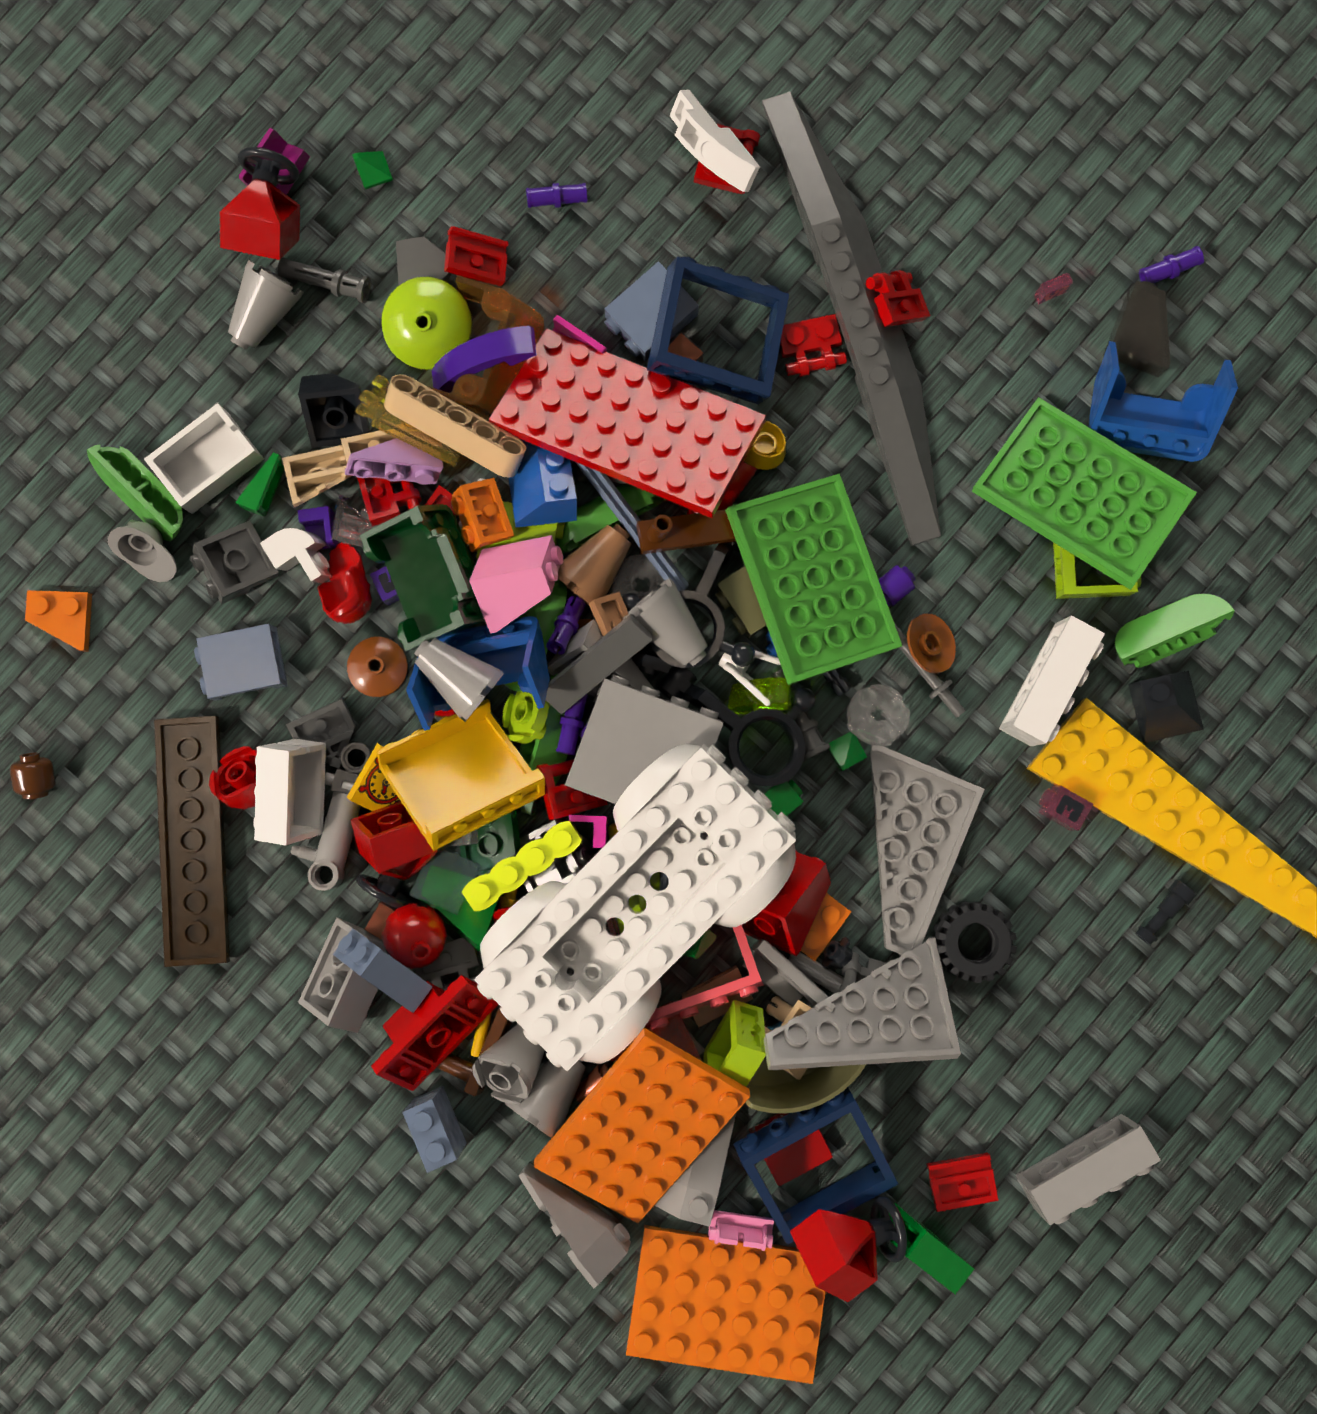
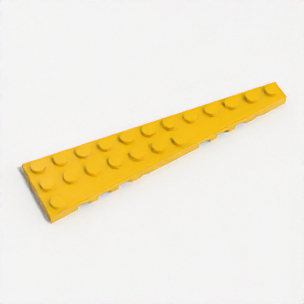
M1084 698L1061 725L1052 742L1048 741L1026 768L1317 938V887L1088 698Z

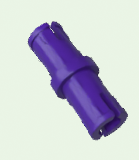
M552 183L551 187L526 188L528 208L554 205L555 208H559L561 204L587 203L586 183L559 186V183Z
M1195 246L1177 255L1169 254L1164 256L1162 261L1139 270L1141 283L1144 287H1148L1166 278L1174 279L1181 272L1203 264V252L1199 246Z
M574 596L569 597L562 614L557 616L554 622L555 629L546 644L547 649L554 654H557L559 647H561L558 652L559 655L564 654L571 637L579 629L578 622L586 609L585 601L579 597H576L574 604H572L575 599Z
M587 694L567 709L564 717L560 718L559 724L562 725L556 752L575 755L580 729L584 728L585 723L582 722L586 699L588 698Z

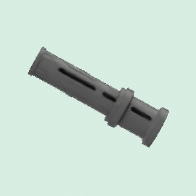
M284 257L281 258L278 264V276L329 289L334 296H349L356 298L359 303L363 304L369 298L371 278L368 276L356 277L347 274L346 270L342 269L332 272L288 260ZM299 272H304V273L312 274V275L319 276V277L317 278V277L309 276V275L302 274V273H299Z
M780 669L769 675L768 678L787 711L792 705L791 696L796 689L793 684L788 685L783 669ZM801 712L795 722L803 733L806 751L805 758L808 760L831 747L829 743L824 742L817 728L819 725L817 720L811 719L808 712Z

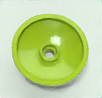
M417 277L399 285L388 297L382 312V331L388 347L398 359L418 369L432 370L434 365L445 354L470 340L472 317L466 300L452 285L433 277ZM423 316L428 319V325L425 328H421L418 325V320Z

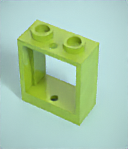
M1053 542L1056 599L1130 596L1138 592V588L1141 585V576L1131 590L1123 585L1076 586L1074 555Z
M733 1000L704 1051V1063L746 1087L766 1056L763 1008Z

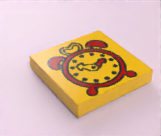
M378 743L346 797L350 801L371 811L401 802L379 768L377 751L384 746Z

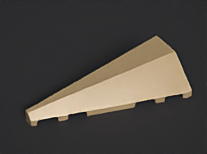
M407 424L342 438V445L282 458L293 506L297 507L351 477V475H345V468L351 453L410 433L427 434Z

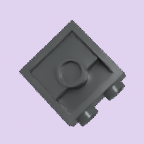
M250 520L193 544L194 555L190 556L191 562L198 573L203 571L208 579L205 582V587L209 596L212 599L218 598L221 604L247 594L250 588L278 577L279 572L275 569L260 544L262 541Z
M566 818L555 819L521 837L520 847L522 848L533 840L543 838L550 828L567 821ZM578 846L569 855L556 858L546 870L528 877L524 882L528 893L549 881L567 884L592 859L587 849Z

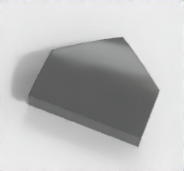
M416 237L396 241L398 286L407 280L417 277H433L447 282L452 273L444 272L446 253L427 238Z
M343 698L286 724L292 739L326 743L325 763L338 769L341 766V752L349 744L356 726Z

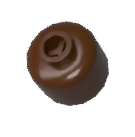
M38 752L20 755V760L10 766L13 791L22 795L23 799H37L48 796L49 790L55 786L52 761L48 758L40 757Z

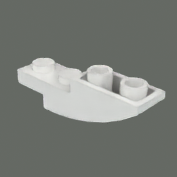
M680 90L670 113V117L678 126L675 136L709 170L737 189L749 192L760 168L758 163L730 128L718 127L690 90Z

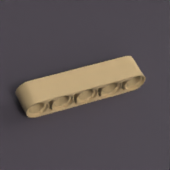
M399 374L391 378L384 401V407L390 414L497 475L510 478L517 474L526 451L523 441L407 375Z

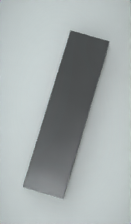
M630 614L549 681L546 701L560 714H563L602 682L604 678H607L651 642L652 634Z

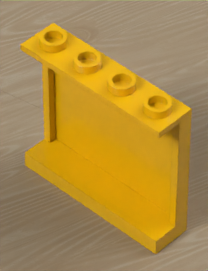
M488 699L482 701L466 721L459 718L457 714L446 716L439 722L431 725L430 730H416L411 735L397 742L388 743L377 751L381 772L433 851L545 795V777L538 768L532 771L492 716Z

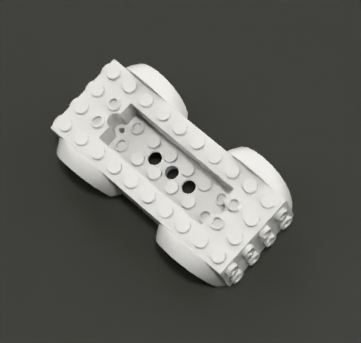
M705 744L702 746L680 745L670 749L650 764L627 787L614 806L613 816L618 832L567 884L549 881L523 896L497 920L480 944L484 969L474 979L478 983V990L487 999L493 998L501 1006V1013L509 1021H516L524 1029L525 1037L534 1045L539 1044L547 1052L546 1056L549 1061L558 1068L562 1066L568 1071L578 1060L601 1064L621 1053L638 1036L653 1015L662 990L659 978L713 924L725 927H738L759 914L780 892L793 871L796 861L794 845L796 841L795 824L783 812L777 815L771 809L772 802L763 792L758 789L754 793L747 786L749 779L737 767L733 770L729 769L723 763L726 757L713 744L709 748ZM662 872L667 875L669 879L667 888L656 890L651 886L650 878L654 873ZM631 896H643L646 900V908L640 912L632 910L629 906V898ZM617 917L623 921L624 931L620 935H611L606 930V922L610 918Z

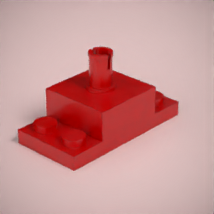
M463 975L453 981L446 991L426 981L433 987L415 1012L412 1013L404 1006H401L382 1025L393 1044L371 1065L376 1075L410 1091H414L499 1005L493 998L487 999L477 988L478 984Z

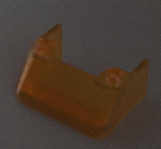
M457 275L456 284L464 299L481 303L486 316L500 321L498 330L531 326L534 328L535 344L538 343L545 330L544 320L539 312L504 289ZM526 360L513 366L503 361L485 369L483 377L465 374L456 380L452 393L432 387L429 388L489 421L490 416Z

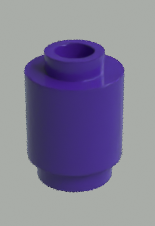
M895 565L878 579L887 605L891 607L915 589L913 582L916 578L906 566L900 568Z

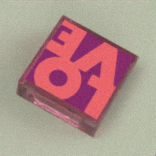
M1065 273L1042 283L1034 295L1038 305L1066 293L1073 284L1070 274Z

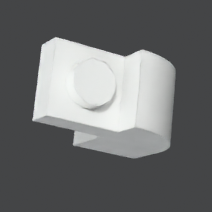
M294 528L282 529L260 543L275 569L288 571L300 563L311 582L324 583L332 577L327 569L329 568L328 561L320 552L317 553L326 544L319 536L311 532Z

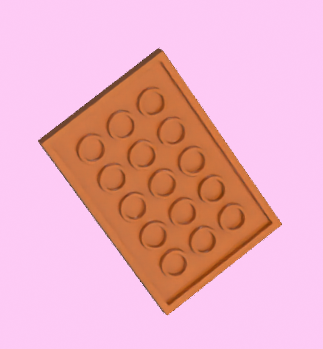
M644 1028L536 1156L534 1168L639 1223L750 1098V1089Z
M644 1225L626 1356L813 1384L826 1291L815 1286L798 1248L772 1244V1248H766L765 1251H762L759 1248L744 1247L743 1241H738L737 1245L714 1244V1240H709L708 1234Z

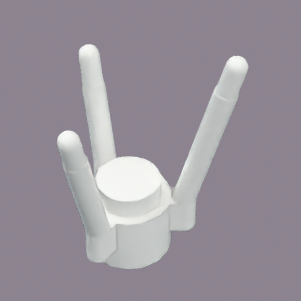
M755 650V658L781 665L778 657ZM724 653L720 659L719 666L731 673L764 705L769 706L771 702L765 697L768 696V691L746 673L750 665L745 667L737 666L732 661L731 656Z

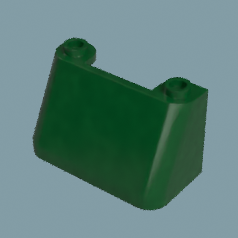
M418 505L359 535L363 543L365 555L376 563H385L407 617V619L399 623L397 632L398 639L403 644L405 651L417 649L425 639L429 642L434 638L440 640L485 621L469 582L475 564L468 546L463 540L458 521L453 511L447 505Z

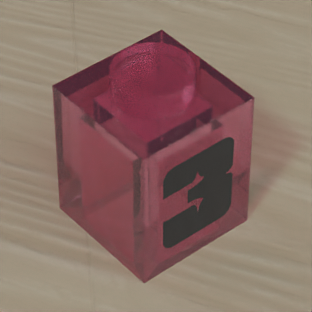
M1053 786L1052 789L1048 788L1043 793L1039 801L1042 807L1038 813L1070 831H1079L1093 803L1063 786Z

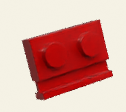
M451 226L447 234L449 237L446 245L444 272L502 286L505 283L506 248L508 241Z
M988 1152L926 1163L934 1207L937 1212L999 1201L990 1162L991 1157Z

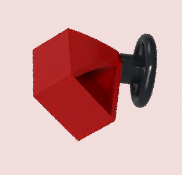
M247 147L239 152L238 161L244 170L253 175L252 182L220 211V248L280 260L300 240V205L276 187L277 184L289 185L295 183L299 178V171L291 160L275 151L260 147ZM287 169L290 173L289 175H278L279 170Z
M402 802L350 819L359 853L380 874L378 879L360 874L356 878L357 884L373 897L392 907L399 908L412 904L411 900L400 892V889L405 880L424 867L438 850H432Z
M887 1197L875 1199L871 1207V1220L864 1221L847 1215L818 1209L790 1231L815 1286L846 1302L851 1301L878 1281L877 1246L884 1257L894 1263L902 1261L907 1251V1233L903 1218L896 1205ZM890 1240H894L898 1244L896 1252L889 1248Z

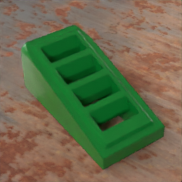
M272 453L236 501L237 505L247 511L263 517L266 516L285 470L282 457L279 454Z

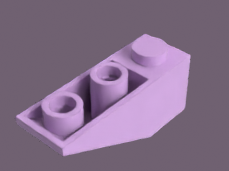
M410 433L351 453L345 468V475L358 478L387 479L393 482H417L422 485L436 484L443 469L441 442L429 435Z

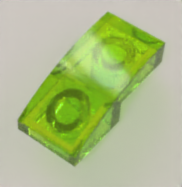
M786 678L748 680L771 702L769 706L764 705L743 684L737 683L731 686L728 708L735 714L746 715L759 708L788 710L792 684L788 685Z

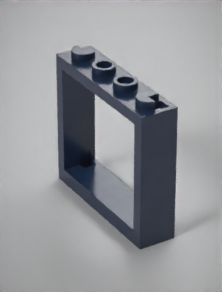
M677 256L667 267L647 370L759 405L771 395L789 294L780 291L776 286L761 285L752 282V279L749 277L734 276L725 273L720 267H708L697 263L693 258ZM682 279L771 308L758 380L668 352Z
M848 1087L833 1099L819 1106L789 1113L782 1118L775 1119L769 1125L748 1134L747 1137L734 1143L741 1163L787 1245L794 1241L790 1231L818 1209L845 1214L898 1185ZM851 1113L875 1162L781 1212L755 1164L844 1115Z

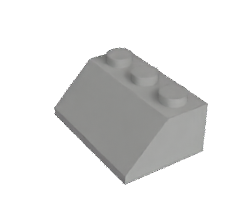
M336 917L298 1003L327 1026L358 1033L379 989L335 957L333 953L338 948L342 938L348 935L352 928L386 952V949L380 938L359 926Z

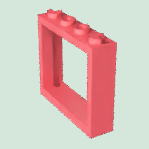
M616 917L610 918L608 923L612 935H620ZM742 925L733 927L749 976L656 1008L645 1027L650 1026L651 1030L657 1027H664L669 1024L668 1019L680 1015L681 1019H686L699 1014L698 1008L709 1004L711 1009L729 1003V997L740 994V997L744 998L759 991L757 987L763 986V982Z

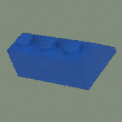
M521 440L526 446V451L517 474L514 477L508 478L515 527L577 521V498L570 459Z

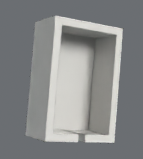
M217 403L144 458V460L178 504L193 514L264 460V458L244 435V432L230 414Z
M291 739L257 747L255 758L254 840L289 845L322 834L326 743Z

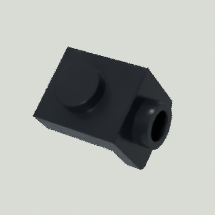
M650 642L631 657L635 663L639 664V670L652 675H656L657 670L669 673L671 665L663 661L654 652Z

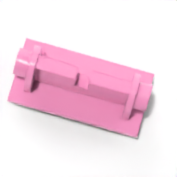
M714 1210L708 1231L709 1240H714V1244L723 1243L737 1245L738 1241H743L744 1247L759 1248L765 1251L766 1248H772L774 1220L773 1218Z

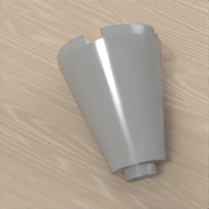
M248 260L245 266L228 333L233 336L231 341L246 350L249 346L256 348L304 293L299 288L294 293L290 282L261 265L257 270L254 269L255 263L252 260Z
M668 578L660 584L661 588L657 591L652 590L622 619L624 620L631 614L652 634V643L682 665L690 663L694 666L706 656L704 649L707 647V643L673 580Z
M436 638L431 642L425 639L414 652L418 657L415 664L463 721H466L504 674L498 668Z
M519 1024L478 1056L472 1066L473 1075L477 1083L482 1088L486 1084L493 1090L491 1093L492 1097L507 1104H520L524 1098L526 1100L530 1095L545 1052L539 1044L534 1045L525 1037L524 1029Z
M548 1060L538 1070L531 1093L526 1100L524 1098L520 1104L505 1103V1105L552 1138L564 1124L586 1066L582 1064L583 1061L578 1060L566 1071L562 1066L558 1068Z

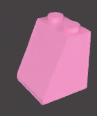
M552 535L482 549L469 582L490 634L498 632L552 593L554 583L558 580L560 565L563 564L561 548L555 546Z

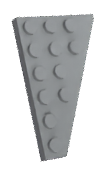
M873 742L870 747L884 947L902 955L906 951L922 944L985 789Z
M928 938L923 944L906 951L899 958L891 960L872 971L867 977L856 983L853 982L843 991L835 993L819 1002L814 1008L799 1017L792 1018L782 1027H777L768 1032L764 1037L768 1070L958 1059L961 1051L936 938Z

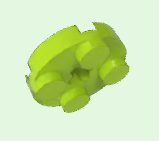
M517 691L516 695L510 694L505 703L502 716L503 727L508 728L510 734L507 735L511 741L522 744L530 743L534 739H542L546 733L545 722L551 705L545 700L544 708L538 709L532 694L523 691Z

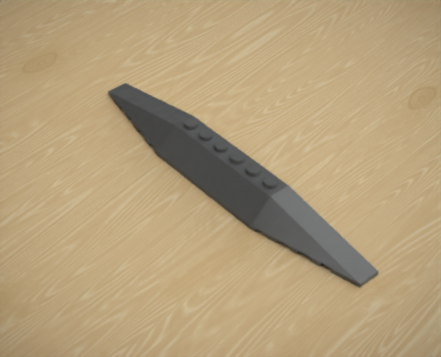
M791 92L762 100V106L817 267L820 266L856 373L855 381L911 546L939 538L941 532L922 386L901 325L884 327L874 298L879 296L880 293L866 287L867 278L872 277L876 273H881L882 269L865 219Z

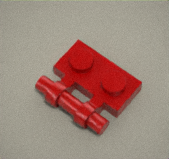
M897 270L889 275L881 272L874 274L866 280V287L868 289H874L880 293L879 296L874 298L884 327L920 322L930 317L920 288L912 289L911 287L913 277L909 272L905 273L902 270Z
M836 314L785 324L783 326L780 342L782 358L794 356L796 361L785 364L787 376L799 374L801 377L809 375V371L823 368L826 371L833 370L837 365L847 363L845 352L833 354L831 349L842 344ZM821 351L822 355L812 359L805 357L806 353Z
M357 477L372 526L382 524L400 515L399 507L406 505L410 510L420 505L421 496L419 490L415 489L413 482H393L380 478ZM401 483L403 491L394 493L392 484Z

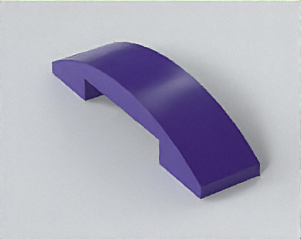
M520 326L494 331L471 339L452 349L432 368L433 390L444 396L462 388V379L505 361L510 366H513L536 356L534 328L531 326Z

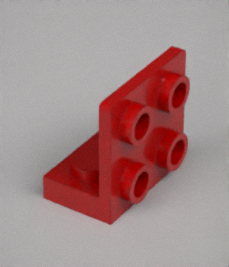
M778 1113L750 1128V1134L789 1113ZM817 1130L764 1160L777 1185L781 1186L830 1160L832 1153L820 1130Z

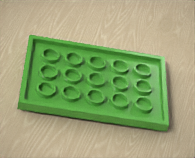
M1039 397L972 490L976 495L1130 590L1197 493Z
M840 473L729 506L725 510L788 685L902 647Z

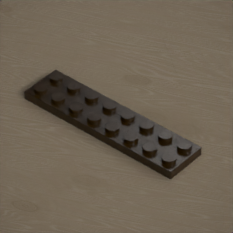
M219 716L154 720L164 967L230 962L223 802L211 793L209 787L210 774L213 770L217 773L221 767L219 762L221 760Z

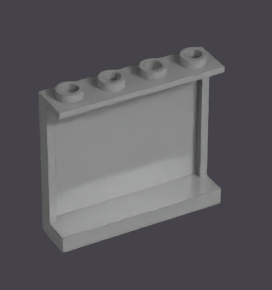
M613 674L611 679L604 678L565 786L616 804L627 787L650 764L670 749L684 744L698 746L705 744L708 748L712 744L715 746L724 723L722 720L717 719L719 713L701 707L700 712L688 708L690 702L672 696L670 701L658 697L660 691L642 685L641 690L629 686L631 680Z

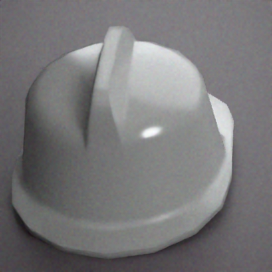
M130 520L126 526L117 527L110 532L108 545L112 552L126 561L140 574L157 582H167L175 576L177 572L176 562L170 552L163 546L162 535L153 525L147 522Z

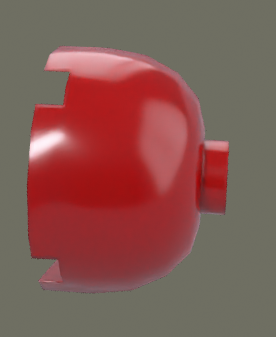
M243 746L232 750L219 761L222 766L218 769L217 773L213 770L210 774L209 787L211 793L231 808L249 809L255 807V758L257 750H253L250 746Z
M417 903L399 907L391 913L385 921L386 926L381 935L387 954L410 969L423 968L437 960L445 948L447 937L443 920L434 908L418 906Z

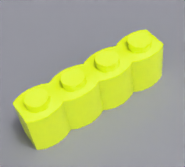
M571 821L556 824L547 831L543 838L533 840L524 845L516 856H510L501 860L491 869L490 873H485L472 879L464 887L462 894L473 911L484 910L493 905L503 893H509L519 888L529 876L546 870L556 858L572 853L581 844L583 839Z

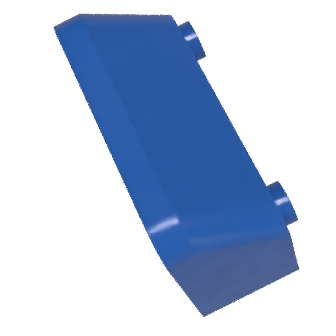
M1109 341L1094 382L1088 427L1129 452L1190 462L1205 458L1214 443L1238 389L1231 360L1224 361L1214 385H1193L1185 392L1180 402L1124 393L1126 379L1123 373L1119 371L1116 343Z
M536 617L517 618L496 633L490 634L487 625L468 628L440 639V641L503 672V676L495 686L518 682L521 691L533 695L537 708H544L550 678L542 630ZM415 664L406 691L425 731L430 730L435 711H448L452 708Z

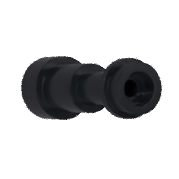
M1175 880L1168 888L1169 893L1158 905V912L1145 927L1140 925L1135 933L1148 945L1158 940L1154 935L1169 918L1173 919L1185 904L1189 905L1196 897L1195 892L1179 880Z

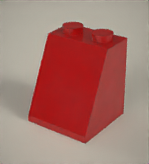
M795 850V865L783 888L759 914L742 924L746 935L757 940H767L773 947L797 957L831 881L826 863L817 857H809Z

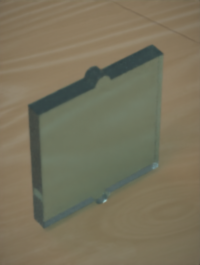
M438 848V852L422 867L410 892V896L429 903L433 909L438 907L458 915L465 900L462 890L475 878L480 864L460 857L458 852L453 854Z

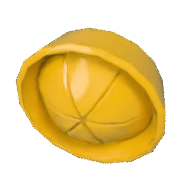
M766 421L744 461L757 469L769 470L779 466L786 454V439L782 430L775 424Z

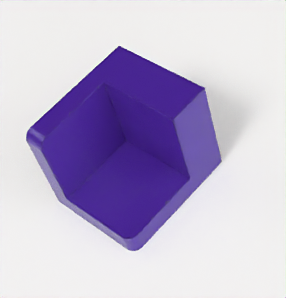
M325 506L297 510L299 523L305 527V531L319 536L326 545L319 550L336 548L338 538L335 513L332 509Z

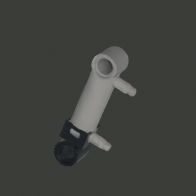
M354 742L348 744L342 750L340 760L346 770L336 769L335 774L325 772V785L332 786L331 790H334L318 849L297 845L291 848L292 855L314 861L308 870V880L312 887L317 890L326 891L337 888L342 884L345 877L344 867L354 835L350 819L358 817L361 809L360 805L346 797L373 751L372 747L363 743ZM362 750L366 756L363 765L356 767L353 764L352 756L356 751ZM324 866L329 867L333 872V878L329 883L323 882L320 877V871Z

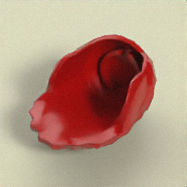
M341 542L329 553V573L332 576L330 582L319 585L318 592L323 611L327 616L337 623L348 624L360 620L367 614L371 608L372 596L370 583L366 579L360 553L349 542Z

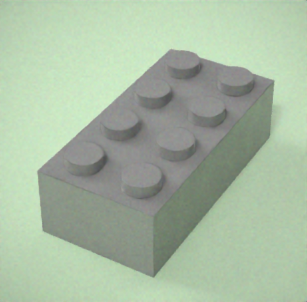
M1120 1114L1017 1174L1016 1178L1033 1208L1049 1225L1053 1223L1061 1224L1067 1221L1075 1210L1081 1207L1088 1208L1096 1204L1099 1196L1104 1193L1120 1190L1126 1185V1181L1133 1176L1149 1173L1153 1170L1154 1164L1161 1160L1142 1127L1123 1114Z

